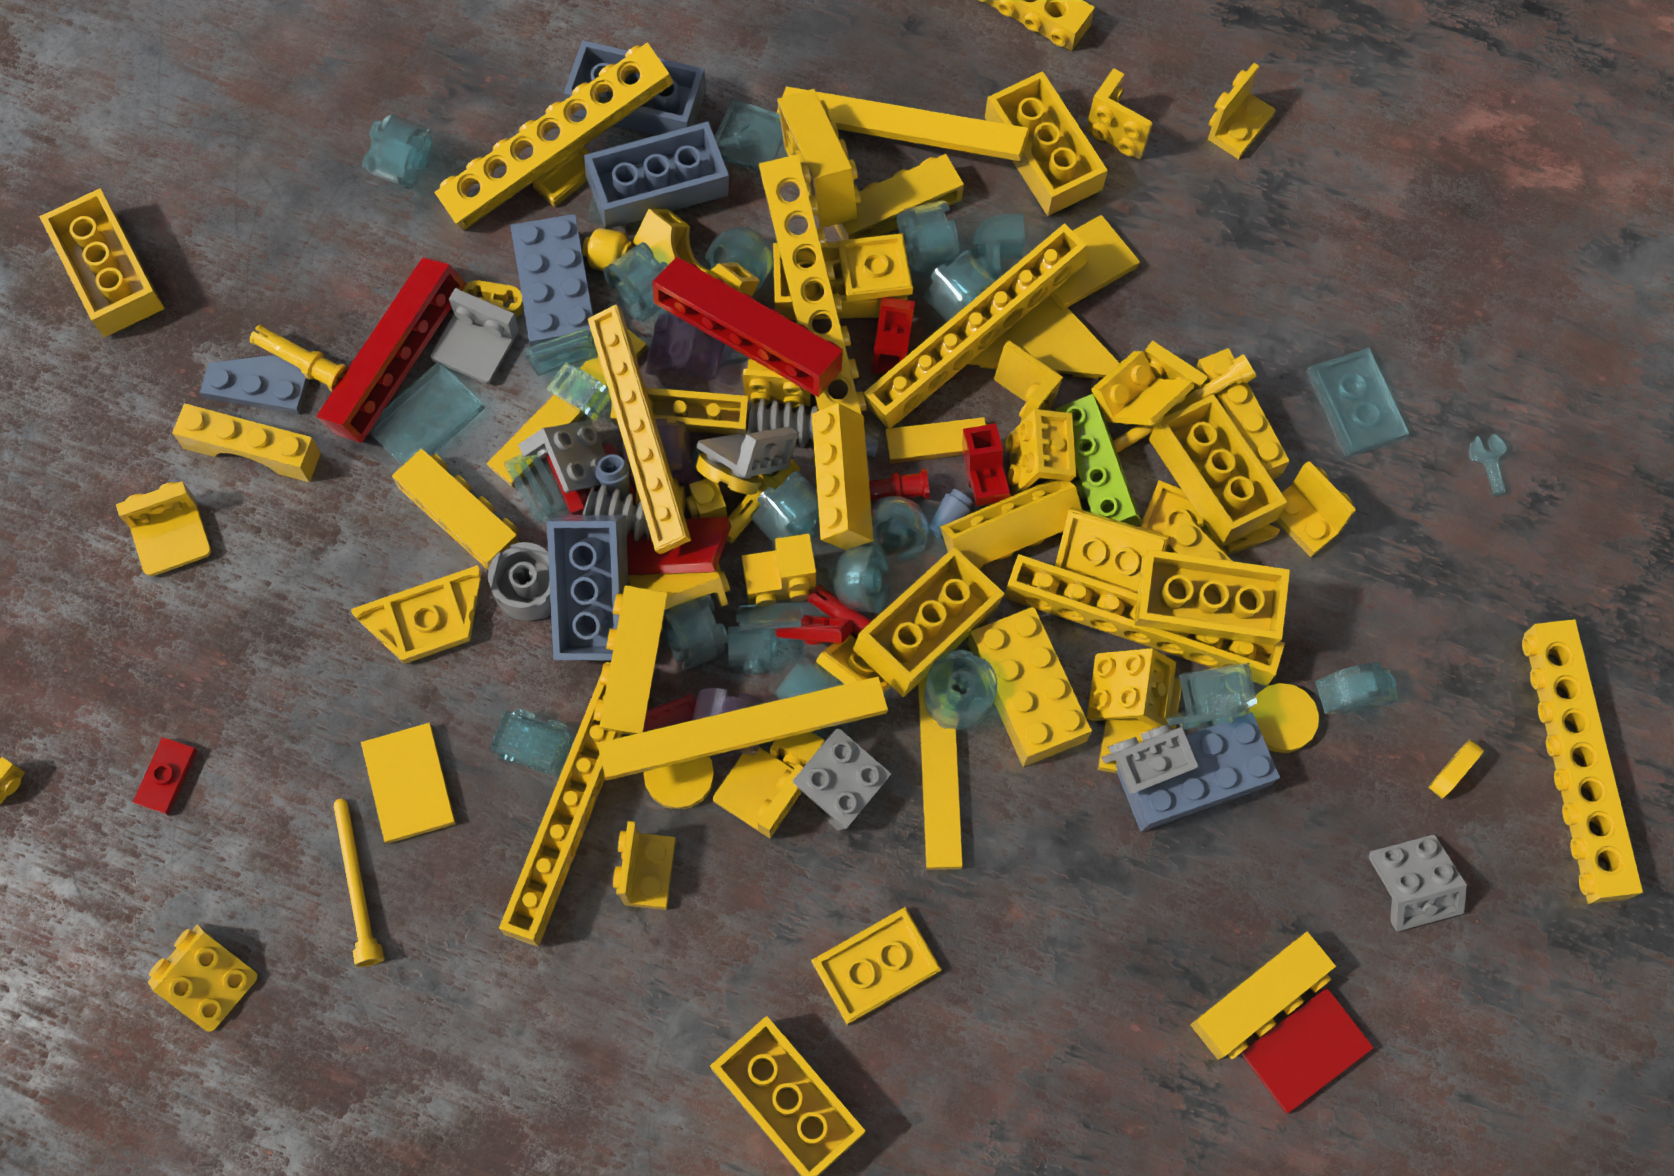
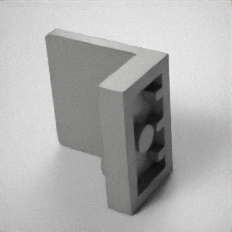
M455 288L449 298L454 315L431 353V359L484 384H490L519 333L515 315L512 312Z
M591 420L542 428L518 444L523 457L538 455L539 458H545L546 454H549L565 493L602 486L595 472L599 460L606 455Z
M783 427L749 433L746 436L734 434L699 440L697 448L706 453L707 458L711 461L722 463L732 469L734 475L747 479L755 475L772 474L775 471L788 469L799 432L791 427Z
M1169 724L1140 734L1143 741L1138 742L1137 738L1134 737L1108 747L1110 754L1102 756L1104 763L1116 760L1129 794L1198 768L1183 727L1171 730Z
M835 729L793 779V784L831 816L827 822L839 831L848 828L889 778L891 773L841 729Z
M1435 835L1369 852V860L1392 897L1390 922L1396 932L1464 914L1467 884Z

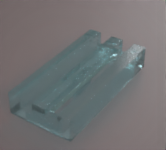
M587 328L524 348L526 359L537 376L599 357L594 340Z
M520 454L504 462L508 474L535 523L566 509L564 500L538 455L523 457ZM531 458L556 504L550 506L525 460ZM519 464L544 509L543 511L539 512L514 467L515 465Z

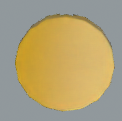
M701 453L697 459L696 468L699 473L715 483L722 481L728 484L727 487L730 490L753 495L757 493L762 484V480L758 475L747 479L738 477L732 473V469L708 459L706 453Z
M1278 683L1267 686L1255 696L1248 709V714L1253 712L1267 748L1273 752L1290 753L1300 750L1312 740L1318 729L1319 713L1315 702L1306 691L1295 685Z
M709 756L643 772L646 789L653 800L669 809H689L702 802L711 791L714 778L712 760Z

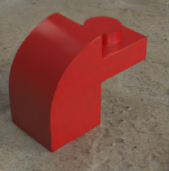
M888 297L882 298L871 373L885 375L907 356L915 301Z
M996 423L964 428L962 438L964 465L968 485L972 488L976 506L994 504L1009 498L1010 491L1003 469V446Z

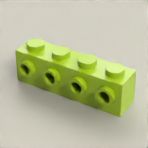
M1094 394L1056 408L1057 412L1072 413L1075 463L1080 477L1075 483L1081 499L1087 498L1091 509L1087 512L1134 526L1141 524L1142 521L1108 425Z

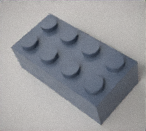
M582 40L563 93L564 99L566 100L572 96V91L580 84L585 82L589 84L599 77V72L607 65H616L626 58L625 54L628 51ZM659 58L674 83L615 125L654 135L695 125L706 92L705 69ZM629 74L626 77L625 83L629 85L635 84L639 80L640 74ZM613 92L602 93L599 97V103H608L613 97ZM579 110L573 116L585 118L587 111Z
M709 122L584 155L586 177L605 229L642 220L648 209H669L674 211L728 196L729 174Z
M575 214L511 224L529 343L534 359L596 348L588 318L594 315Z
M557 515L547 521L553 660H611L613 650H607L606 646L610 628L617 629L619 615L613 614L616 593L623 594L625 585L629 586L626 515Z
M1253 712L1186 735L1198 768L1133 794H1129L1118 764L1115 765L1116 772L1140 832L1268 788L1280 779Z

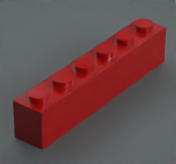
M676 256L652 281L654 304L817 397L825 391L842 371L843 350L834 342L810 332L807 327L785 318L777 310L769 309L755 301L750 295L741 293L728 286L722 279L714 278L700 270L693 263H688Z
M422 257L316 415L332 433L362 444L452 306L449 298L454 289L463 291L467 285L450 264Z

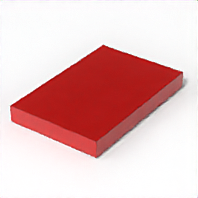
M729 517L685 519L691 541L663 554L655 551L651 536L647 542V534L639 542L634 541V530H632L627 536L628 575L715 572L732 526Z
M1325 988L1250 1044L1240 1054L1284 1113L1288 1114L1372 1050L1373 1046L1329 989Z

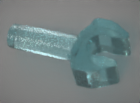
M1494 433L1488 439L1491 451H1486L1482 447L1480 437L1476 436L1469 449L1470 459L1484 464L1493 496L1503 495L1507 491L1498 459L1507 450L1505 443Z

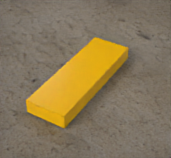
M985 418L886 429L885 435L890 464L963 455V429L986 425Z

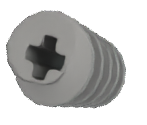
M760 399L756 407H753V404L751 405L747 434L791 427L799 432L800 447H805L809 439H812L814 448L812 414L817 412L818 408L813 406L810 414L806 415L804 405L800 404L796 413H793L791 403L787 402L783 411H779L778 402L774 400L771 407L766 409L764 399Z
M602 485L597 492H594L592 487L583 515H626L627 536L634 530V541L639 542L645 534H647V542L649 541L651 534L641 500L635 506L633 505V494L629 493L623 501H620V490L616 489L609 497L607 496L606 485Z

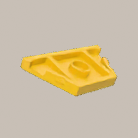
M476 565L352 608L351 612L370 633L403 664L471 640L481 571L479 566Z

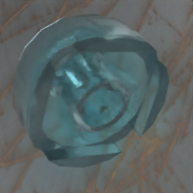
M743 226L731 227L721 232L713 240L705 255L706 261L709 258L711 265L709 270L718 263H739L761 280L756 290L764 284L773 264L772 251L767 240L757 231Z
M889 496L880 498L871 505L874 541L863 544L868 551L885 558L884 551L899 554L897 560L916 558L924 552L929 536V525L925 512L918 504L902 496Z
M872 544L852 547L844 551L838 558L835 568H831L829 573L830 586L834 588L840 602L849 609L862 613H875L883 609L889 589V584L885 583L882 585L883 572H889L888 559L883 547Z

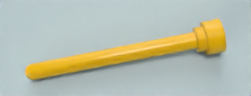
M1242 354L1232 360L1233 364L1228 367L1229 371L1187 395L1183 402L1173 406L1164 417L1210 395H1215L1235 382L1240 384L1244 381L1246 384L1255 379L1257 375L1245 355ZM1138 425L1113 440L1117 453L1152 433L1155 425Z
M340 798L334 802V811L358 942L355 943L356 949L352 952L355 967H368L383 962L384 955L382 945L378 944L377 939L372 936L348 802Z

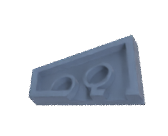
M275 355L211 362L208 364L200 394L206 399L300 415L310 380L302 374L301 369Z

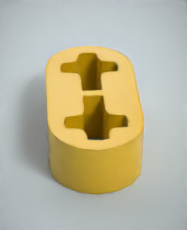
M473 280L468 282L463 289V292L475 297L477 292H482L483 297L479 299L514 313L515 318L519 317L524 311L521 291L514 286ZM509 297H513L515 303L505 307L503 302H507Z
M1469 739L1441 770L1428 788L1443 799L1479 759L1484 749L1472 739Z

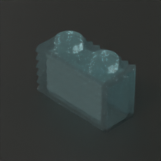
M517 708L514 713L504 710L489 747L493 756L559 778L574 740L572 733L567 731L568 726L551 719L548 720L547 724L534 720L536 717L534 714Z

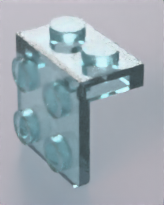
M1249 662L1180 674L1179 679L1186 709L1168 717L1167 723L1169 726L1179 724V727L1187 730L1201 726L1202 722L1212 720L1213 725H1221L1233 722L1236 717L1247 715L1246 709L1257 704Z

